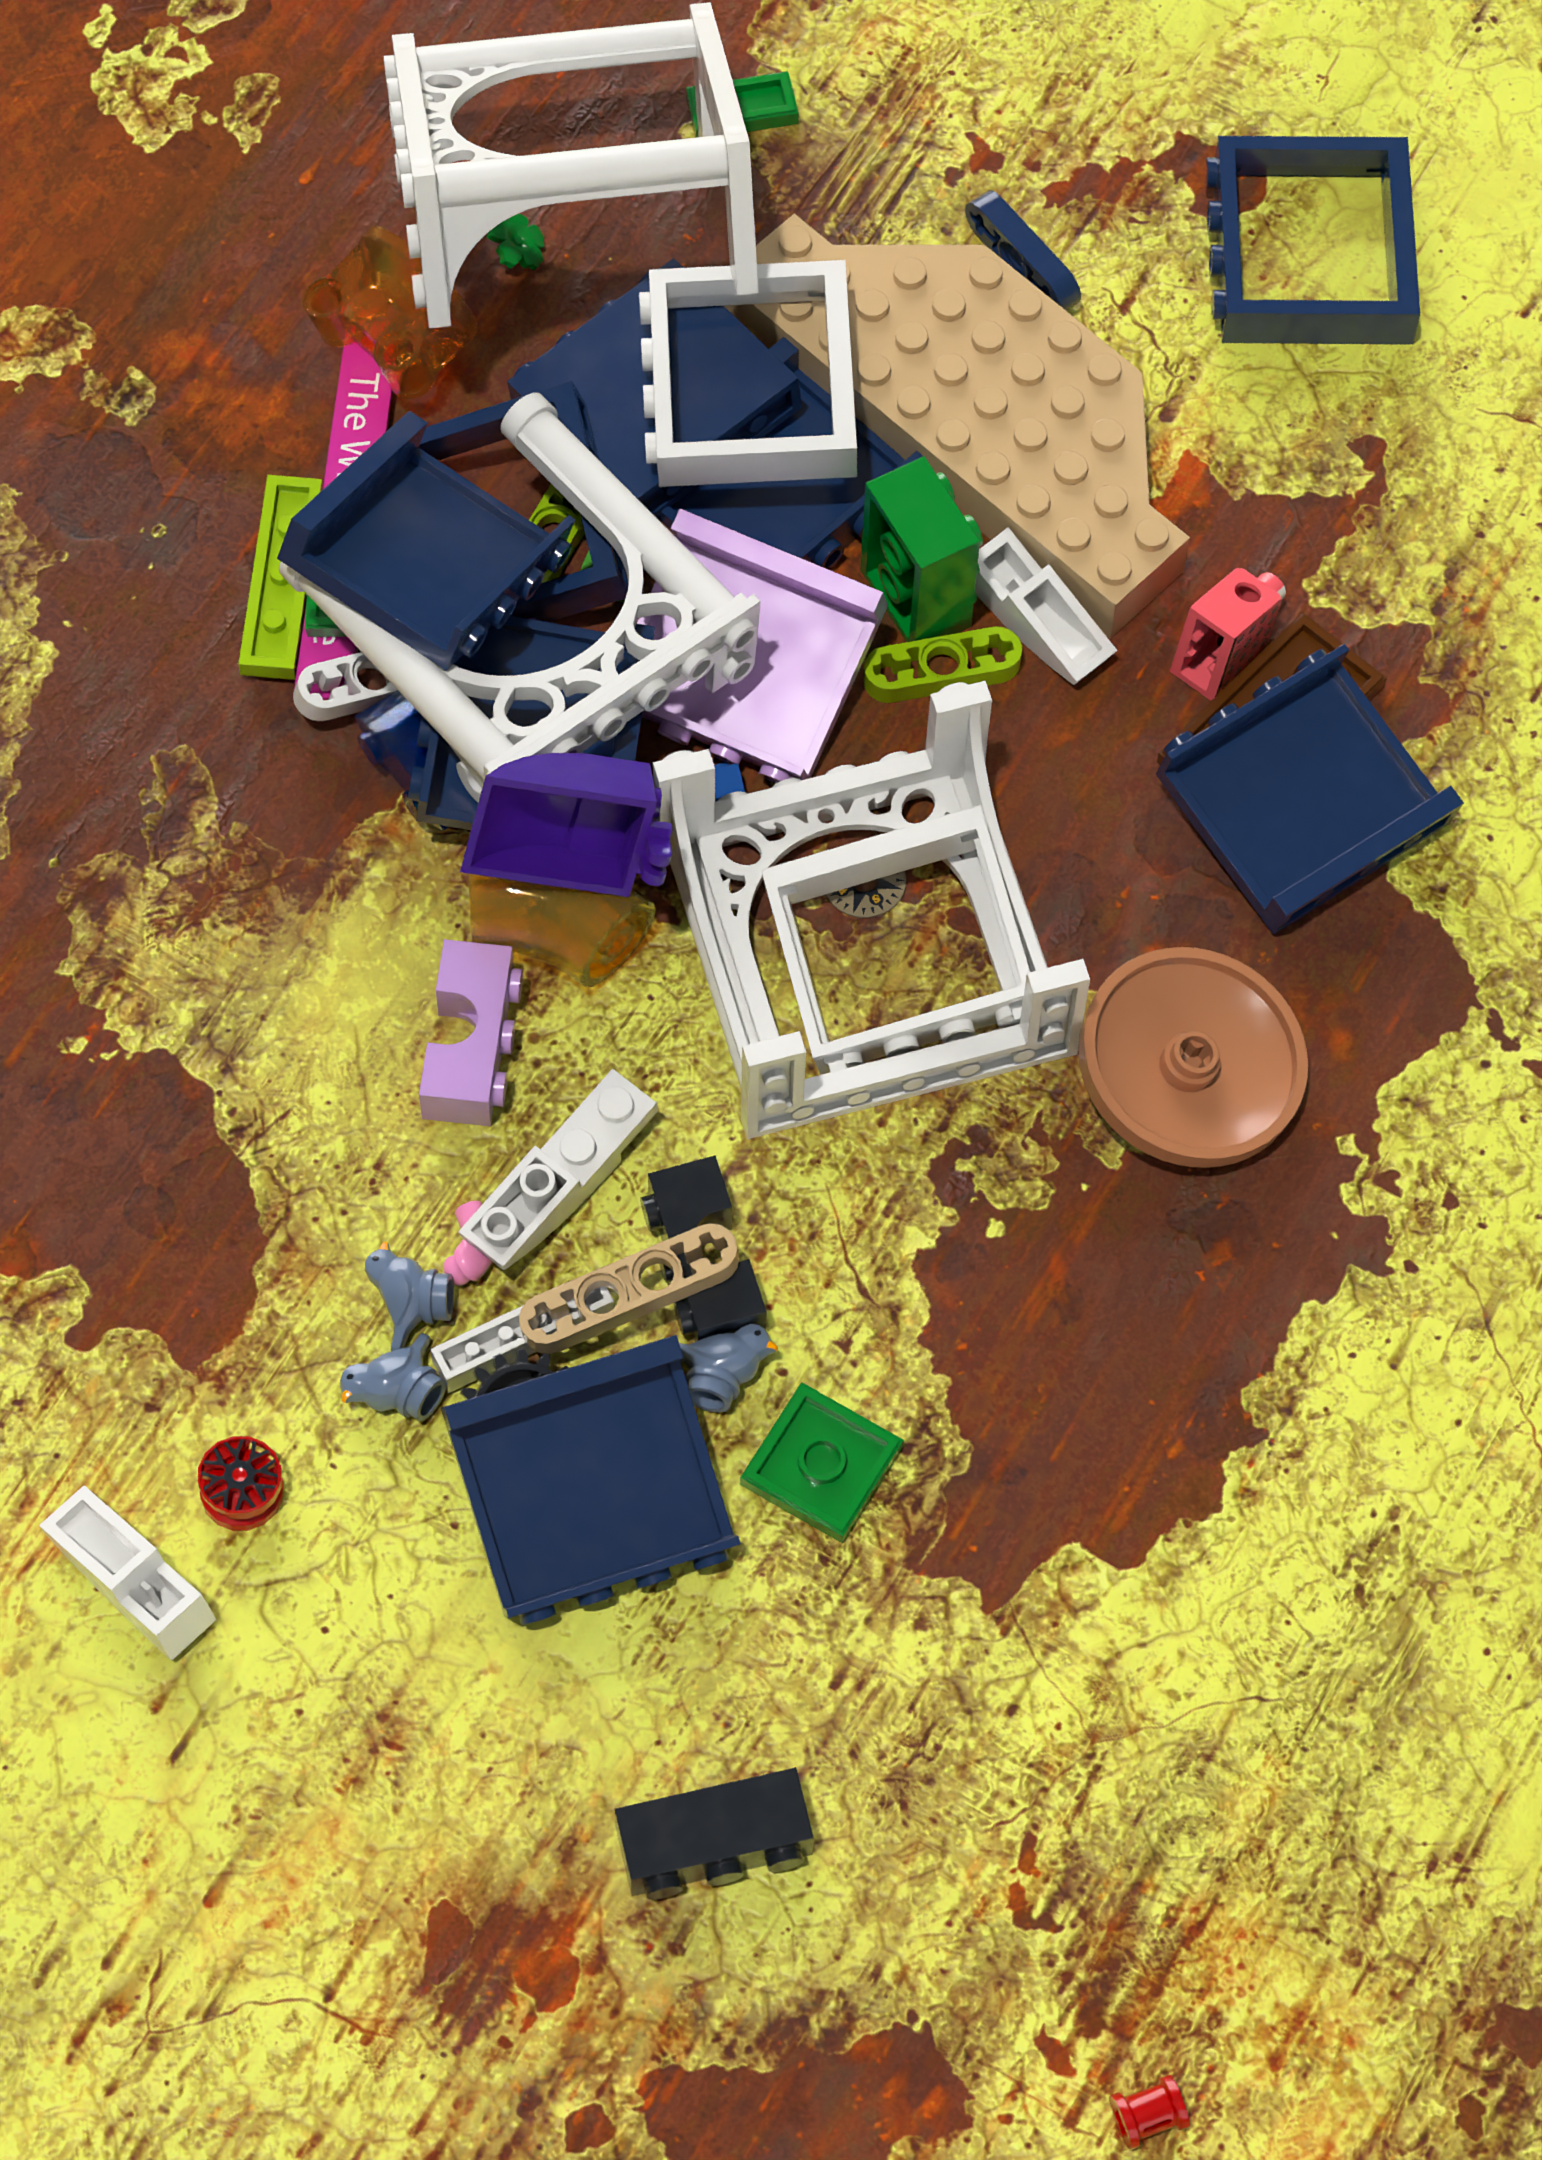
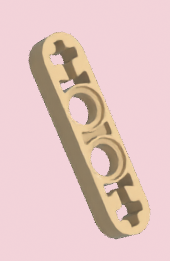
M711 1223L701 1225L540 1293L528 1300L521 1309L519 1323L524 1340L530 1348L538 1353L551 1354L560 1352L722 1283L730 1278L738 1268L739 1253L736 1239L730 1230L722 1225ZM712 1243L716 1250L723 1249L720 1252L722 1261L711 1265L707 1258H701L703 1256L702 1246ZM681 1253H685L687 1264H690L692 1276L684 1278L681 1262L677 1257ZM664 1264L674 1272L671 1283L664 1289L657 1291L644 1287L640 1282L643 1271L650 1265ZM608 1287L617 1292L619 1300L613 1310L608 1313L598 1314L586 1307L585 1303L588 1295L596 1288ZM575 1299L579 1317L583 1321L575 1325L566 1303ZM543 1313H549L553 1320L558 1319L555 1322L557 1331L546 1335L542 1328H537L539 1326L538 1316Z

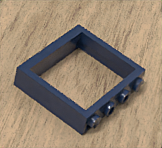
M1218 136L1215 157H1206L1205 189H1214L1215 201H1208L1207 232L1216 233L1217 245H1210L1209 276L1219 278V290H1212L1211 315H1213V319H1221L1222 343L1413 345L1420 318L1408 137ZM1236 176L1381 177L1389 301L1243 300Z
M568 381L533 392L542 394L556 408L558 412L557 418L599 460L587 406L573 382ZM524 396L427 426L418 448L439 461L505 440L507 438L501 433L502 420L508 410ZM581 514L593 567L541 583L528 601L521 597L517 600L511 616L526 619L535 618L538 621L551 622L625 599L628 592V579L620 556L608 540Z

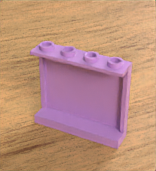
M679 509L671 527L675 537L734 596L742 592L748 598L754 594L761 601L755 665L744 679L735 684L727 683L712 694L705 687V676L694 682L688 680L670 692L667 699L658 708L652 711H642V717L659 724L657 732L677 743L688 745L692 738L709 745L711 756L727 764L738 763L739 765L742 759L761 767L759 775L776 784L789 778L809 779L812 777L887 610L888 603L883 592ZM655 582L651 593L664 592L660 585ZM663 614L641 617L637 624L655 627L653 640H660L677 629L675 619Z

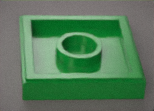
M801 1382L741 1475L740 1485L843 1544L902 1450L904 1440Z

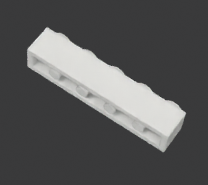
M600 1287L590 1292L585 1305L590 1311L603 1314L614 1309V1300L607 1287ZM575 1299L566 1302L575 1325L582 1323L583 1321L579 1317ZM523 1306L431 1348L432 1363L440 1378L446 1381L448 1393L476 1381L472 1372L477 1367L486 1370L489 1374L495 1371L493 1356L501 1354L506 1359L508 1365L514 1363L516 1352L519 1349H526L528 1356L537 1352L526 1343L520 1328L519 1316ZM543 1313L538 1316L539 1326L537 1328H542L546 1335L557 1331L555 1322L558 1319L553 1320L549 1313Z

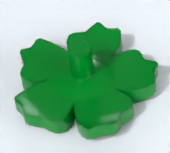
M520 213L508 218L490 230L487 234V239L499 243L495 250L500 256V264L512 269L519 262L523 268H530L535 271L544 260L540 251L544 247V235L537 225L532 224L528 226V218Z

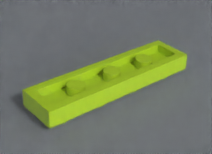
M267 475L239 658L240 675L296 680L307 594L296 591L281 576L279 572L281 561L277 557L291 518L323 490L322 479Z

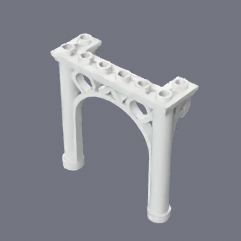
M531 393L524 396L508 410L501 423V433L608 540L620 556L628 579L626 599L616 620L596 643L581 654L558 666L523 675H485L471 672L452 665L446 671L283 562L279 566L281 576L296 591L305 592L447 741L461 760L456 764L458 775L464 787L476 802H479L485 776L505 763L522 757L547 753H582L599 740L608 741L615 737L623 729L627 721L642 711H652L658 708L667 699L670 692L686 681L694 682L705 676V687L712 694L727 683L735 684L744 679L755 665L761 601L754 594L748 598L742 592L734 596L557 418L558 412L556 408L540 393ZM643 569L660 585L664 592L642 594ZM663 614L672 617L676 621L677 629L660 640L645 639L638 635L634 629L637 618ZM625 643L628 653L640 661L621 674H618L616 667L624 659L623 644ZM560 690L564 691L566 697L577 693H588L589 695L565 711L564 696ZM468 696L495 700L493 718L489 719ZM514 700L542 701L552 710L547 717L541 719L537 724L526 727L515 725L506 717Z

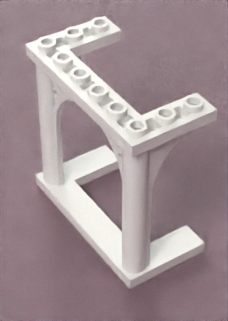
M711 2L690 4V19L422 47H415L413 33L392 35L394 55L384 56V65L390 103L392 136L395 138L397 154H394L397 182L398 186H402L404 208L415 207L417 224L406 225L410 259L421 258L422 274L412 275L415 309L426 308L429 328L451 326V294L459 269L469 252L490 230L523 211L543 205L725 186L730 271L737 295L759 293L750 142ZM693 58L698 137L515 156L479 147L463 138L452 125L455 113L467 101L483 90L511 79L536 74ZM460 160H470L467 162L452 163Z
M986 681L970 685L967 683H954L944 687L937 693L930 694L925 750L910 754L904 751L894 752L886 755L878 762L858 767L841 765L831 769L825 775L805 780L789 778L776 783L772 788L749 794L741 791L732 792L715 802V767L709 749L694 753L686 750L677 751L666 756L661 761L653 762L654 787L661 788L662 792L661 808L657 821L672 824L673 830L670 837L672 856L670 865L741 1087V1122L747 1139L1078 1054L1079 1034L1083 1025L1090 977L1083 959L1048 968L998 825L990 792L985 758L992 698ZM925 796L932 798L934 802L933 812L924 821L981 805L1030 972L1026 975L1020 1024L805 1079L806 1050L800 1031L779 1036L750 944L749 916L755 894L763 881L761 870L773 867L786 854L801 844L829 833L845 830L890 832L914 825V823L907 822L902 815L903 806L909 800ZM891 805V810L888 813L876 815L869 811ZM833 820L830 823H822L825 821ZM785 832V836L780 840L768 841L765 836ZM747 842L759 851L761 858L755 864L741 865L727 858L722 848ZM977 850L961 854L962 858L957 855L943 859L942 861L954 872L966 890L1000 990L1003 991L1016 987ZM721 874L728 877L729 879L723 881ZM730 879L744 881L745 886L740 891L730 893L729 891ZM732 909L738 910L737 916L733 915Z

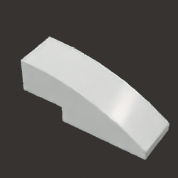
M1009 527L979 549L978 564L980 573L976 576V595L1009 630L1019 637L1026 647L1073 685L1118 651L1052 567L1048 564L1041 569Z
M85 1485L39 1525L44 1534L91 1584L171 1661L217 1620L202 1594L165 1563L158 1550Z

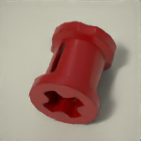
M1171 2074L1159 2078L1158 2085L1125 2097L1120 2092L1109 2097L1115 2123L1129 2150L1138 2148L1140 2140L1173 2127L1177 2130L1190 2127L1186 2105L1179 2087Z

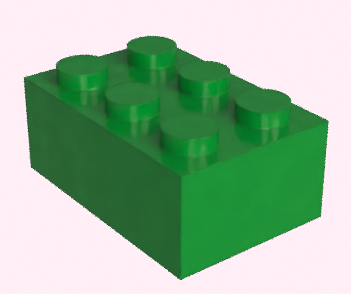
M925 456L865 483L860 571L872 588L883 592L888 603L886 611L905 641L911 642L950 635L970 628L973 605L977 601L975 585L976 576L980 573L978 557L979 547L983 544V538L974 518L969 514L963 516L956 505L954 491L948 478L942 472L935 473Z

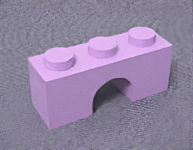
M444 939L436 985L438 1015L464 1019L471 1023L475 1030L467 1039L456 1044L427 1043L419 1091L422 1119L491 1127L494 1106L504 1107L507 1091V1072H499L502 1054H512L515 1038V1020H507L510 1002H520L523 985V969L514 968L513 949L511 946Z

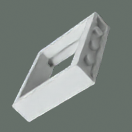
M845 260L757 264L759 293L747 295L736 294L730 266L649 270L650 292H639L641 325L651 324L652 338H641L643 372L653 371L654 385H643L645 419L655 418L656 432L645 433L646 464L657 463L659 487L857 477V441ZM825 300L833 435L673 443L668 308Z
M981 805L761 870L812 1057L820 1075L864 1064V1062L884 1056L889 1058L920 1049L919 1046L938 1040L947 1043L971 1037L975 1034L976 1029L996 1023L999 1027H1010L1020 1024L1026 975L1030 972ZM977 850L1016 987L829 1042L791 904Z

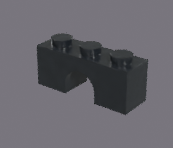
M716 1155L648 1173V1195L640 1197L641 1207L648 1230L659 1229L662 1241L710 1223L722 1225L728 1230H732V1204ZM685 1253L677 1255L681 1262L684 1278L692 1276L690 1264H687ZM750 1259L740 1261L734 1274L724 1282L673 1303L682 1335L692 1333L695 1342L717 1334L735 1333L740 1328L749 1324L760 1325L766 1330L767 1311ZM659 1264L665 1282H671L674 1272L668 1266Z

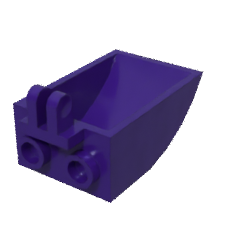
M547 753L522 757L499 766L485 776L460 872L625 897L630 896L636 874H641L642 880L649 885H662L667 873L666 866L669 865L672 856L670 837L673 829L671 823L657 821L661 808L662 792L661 788L654 787L650 763L585 753Z

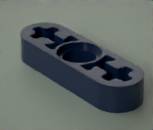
M988 190L966 204L965 215L974 234L985 246L1066 311L1081 301L1080 287L1071 271L998 193Z

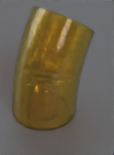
M469 874L472 942L511 946L513 953L547 963L566 973L584 987H593L605 981L616 972L643 941L655 916L656 908L654 903L633 887L630 896L625 897Z

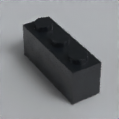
M796 1767L614 1809L615 1827L631 1896L645 1894L649 1900L663 1899L680 1893L683 1890L682 1885L706 1880L710 1886L724 1885L742 1878L743 1871L767 1865V1869L770 1872L785 1871L801 1865L804 1862L803 1857L813 1855L814 1836Z

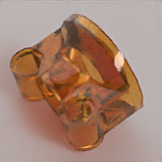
M372 225L361 236L359 244L327 276L316 279L306 288L302 304L314 327L326 344L333 347H342L352 342L357 343L375 360L390 388L398 397L415 399L430 391L435 384L438 372L463 347L466 348L474 340L480 329L474 314L454 287L450 302L451 326L429 328L426 308L415 309L412 275L422 274L421 258L410 259L408 243L384 227Z

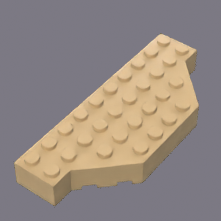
M796 214L789 217L756 245L757 264L846 261L855 417L905 460L915 451L925 456L935 473L942 472L948 478L954 491L955 503L963 516L971 515L980 531L992 540L1009 527L1041 569L1048 564L1052 567L1108 638L1111 639L1184 572L1190 537L1149 504L1142 372L987 246L832 245ZM825 300L724 305L768 349L783 337L799 349V369L830 394Z

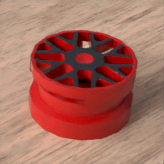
M232 1436L217 1442L205 1452L198 1466L197 1482L204 1510L217 1525L232 1531H249L264 1525L277 1513L283 1500L282 1468L276 1453L265 1442L250 1436ZM256 1446L264 1448L265 1451L257 1452Z

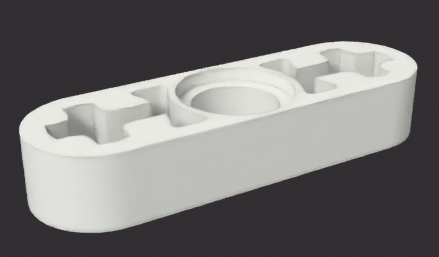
M362 652L306 667L301 672L293 692V701L297 710L305 717L315 721L330 720L407 699L386 677L387 685L380 690H370L359 682L357 672L360 670L371 668L379 671ZM344 676V678H345L344 684H345V685L339 687V684H340V682H341V679H342V677ZM318 684L321 691L332 690L329 699L323 700L319 693L310 694L312 685Z

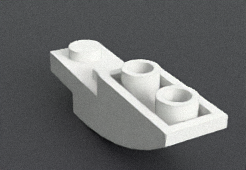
M612 1069L541 1149L534 1146L458 1231L459 1236L502 1270L510 1267L558 1228L622 1162L621 1152L658 1112L657 1102Z

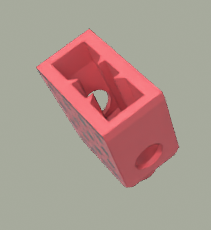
M1243 568L1234 569L1190 607L1170 672L1212 701L1247 667L1268 642L1282 599L1286 595V589L1282 581L1271 573L1265 572L1256 578ZM1220 636H1223V642L1218 647L1217 640Z

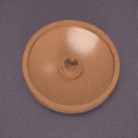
M1191 947L1164 948L1139 955L1116 969L1097 991L1086 1010L1079 1034L1078 1054L1082 1078L1086 1090L1101 1116L1112 1129L1134 1147L1150 1156L1176 1165L1198 1168L1221 1167L1235 1164L1256 1155L1269 1146L1288 1125L1301 1104L1308 1078L1306 1044L1300 1025L1286 1000L1271 983L1255 970L1236 959L1211 950Z

